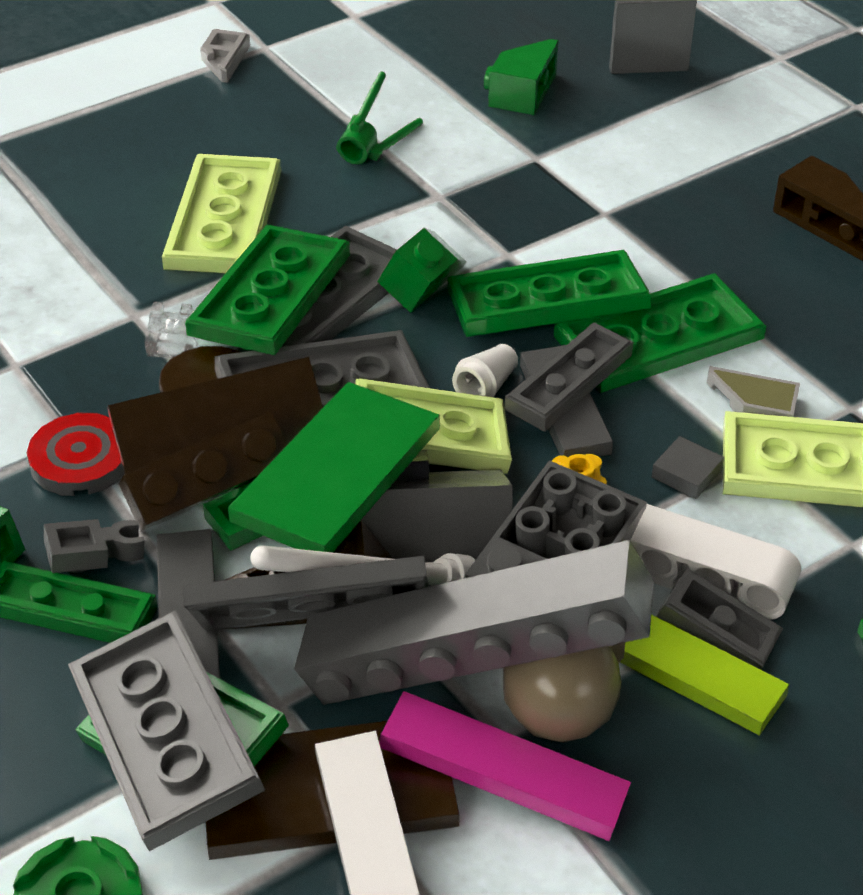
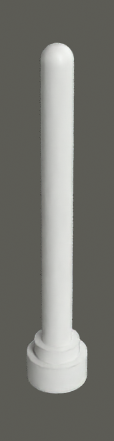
M258 546L251 553V563L255 568L278 572H295L392 559L273 546ZM447 553L436 559L433 563L425 562L429 585L434 586L464 579L465 574L475 562V559L469 555Z

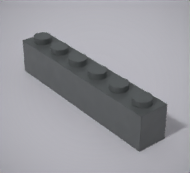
M626 540L308 615L294 670L321 703L326 705L648 638L650 636L654 580L631 541Z

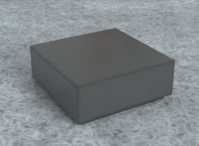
M679 436L653 464L652 478L697 499L722 471L724 457Z

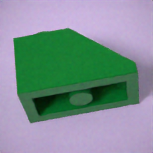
M548 39L501 51L494 65L487 67L484 76V89L489 90L488 107L535 115L557 73L559 40Z
M423 228L395 251L377 282L411 313L446 283L447 277L455 275L462 269L467 261L434 231Z

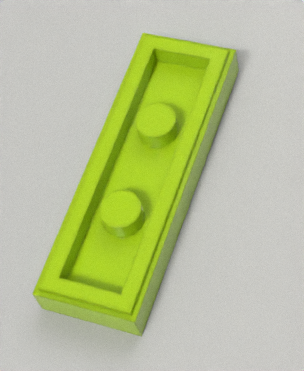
M652 614L650 636L626 642L624 658L620 661V663L759 736L787 697L789 688L788 683Z

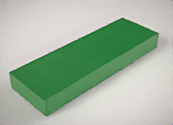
M4 560L0 563V618L111 643L149 624L158 608L155 594L62 573H52V571Z

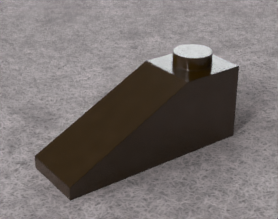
M811 155L779 175L773 212L863 261V193L847 173Z

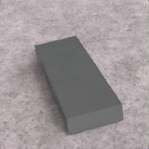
M593 322L505 396L504 410L545 432L632 356L633 342Z
M566 345L520 352V367L525 378L527 379ZM590 393L548 429L559 455L569 457L574 454H594L600 457L612 454L613 440Z

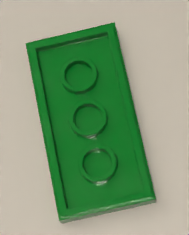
M267 224L185 321L186 336L276 355L350 256V241Z
M625 250L447 277L448 292L466 337L651 308V293Z
M715 273L651 293L650 309L554 324V337L561 346L570 343L593 322L633 342L632 356L596 386L600 393L762 340L766 332V325Z
M347 382L228 507L229 522L295 549L333 553L440 429V414Z

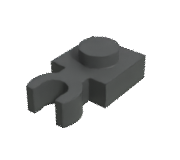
M98 519L44 524V545L52 573H81L89 569L108 568V558H116L122 561H137L144 558L145 540L144 537H139L138 521H119L111 527L101 528Z

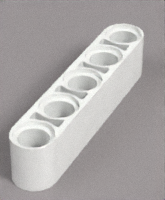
M649 504L646 505V509L630 540L655 584L672 589L685 569L688 568L770 620L777 619L785 612L801 573V564L798 558L789 550Z

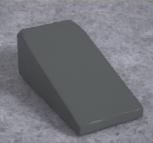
M688 568L685 569L656 617L760 670L765 665L783 630L778 624Z

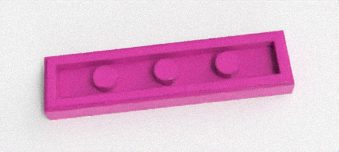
M403 691L387 721L379 741L380 748L607 841H610L631 784L630 781Z

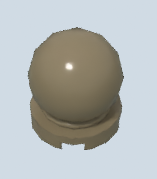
M626 642L504 667V701L516 720L535 737L562 743L587 737L610 720L619 700L621 690L619 662L624 658Z

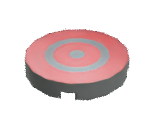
M75 413L54 419L43 425L33 435L26 452L33 479L43 489L62 496H75L74 490L88 489V494L103 491L118 482L125 474L110 417L98 413Z

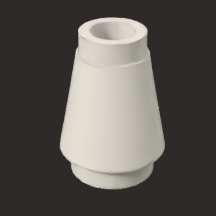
M499 344L496 347L462 359L457 364L452 378L455 391L494 397L518 365L516 352L506 344Z

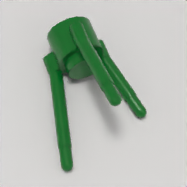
M383 71L378 73L358 114L352 116L346 131L337 142V152L345 161L351 164H362L368 157L373 161H377L385 150L423 124V120L417 118L379 144L377 143L376 129L365 120L386 78V74Z

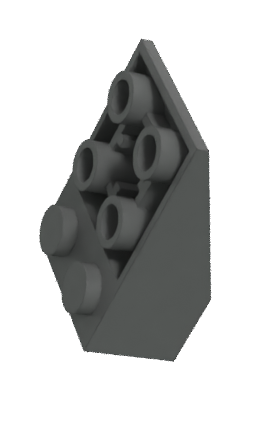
M549 460L469 568L465 578L631 540L646 509L647 501Z

